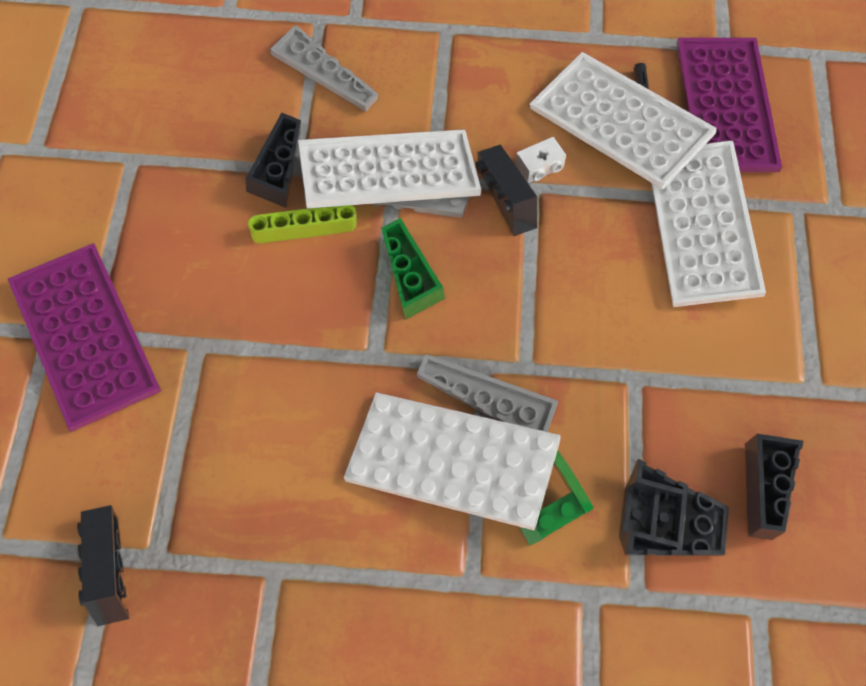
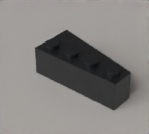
M281 112L246 176V192L286 208L298 150V140H300L301 120Z
M501 144L477 152V171L479 174H482L513 236L537 229V195Z
M112 505L81 511V522L77 523L78 534L81 538V544H78V555L82 560V566L78 567V576L82 583V590L78 592L80 605L86 607L97 626L128 620L129 611L122 603V598L127 597L126 587L124 586L121 574H119L124 572L121 554L117 551L122 549L118 517Z

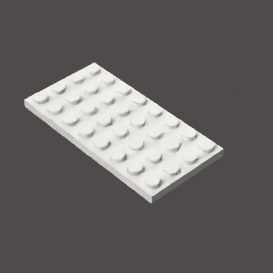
M583 52L530 103V109L661 189H664L716 134L714 126Z
M465 130L298 140L307 208L480 196L481 187Z
M733 140L705 144L664 189L651 183L673 307L764 297L766 294Z
M376 392L344 479L349 483L535 531L561 437L558 434Z

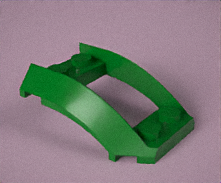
M558 450L553 466L570 493L540 510L535 531L519 527L529 545L543 540L546 536L580 516L587 514L594 508L578 479Z

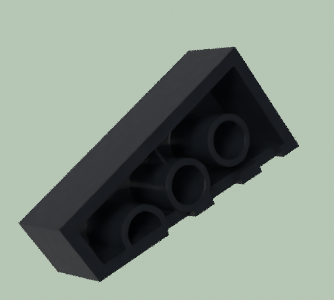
M757 433L745 443L748 537L773 540L786 532L791 507L790 497L795 487L796 481H794L796 469L799 467V453L804 441Z

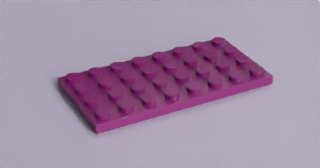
M678 38L676 44L687 112L716 128V134L706 144L733 140L740 172H780L782 163L757 38Z
M94 243L7 278L67 427L71 432L161 392V388Z

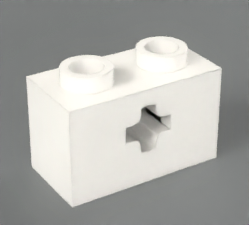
M551 137L517 152L515 165L525 180L530 183L532 181H539L544 176L550 173H557L564 168L566 154L555 138Z

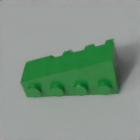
M399 218L382 227L381 230L405 318L408 319L444 300L445 293L442 284L402 219Z

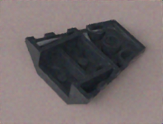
M638 459L624 492L619 539L625 555L724 556L729 507L700 491L698 493L682 481L677 482L666 476L667 473L659 469L655 470L647 466L643 460Z

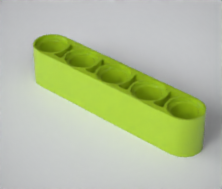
M353 205L307 208L255 215L249 219L248 226L254 242L268 243L351 232L357 226V216Z

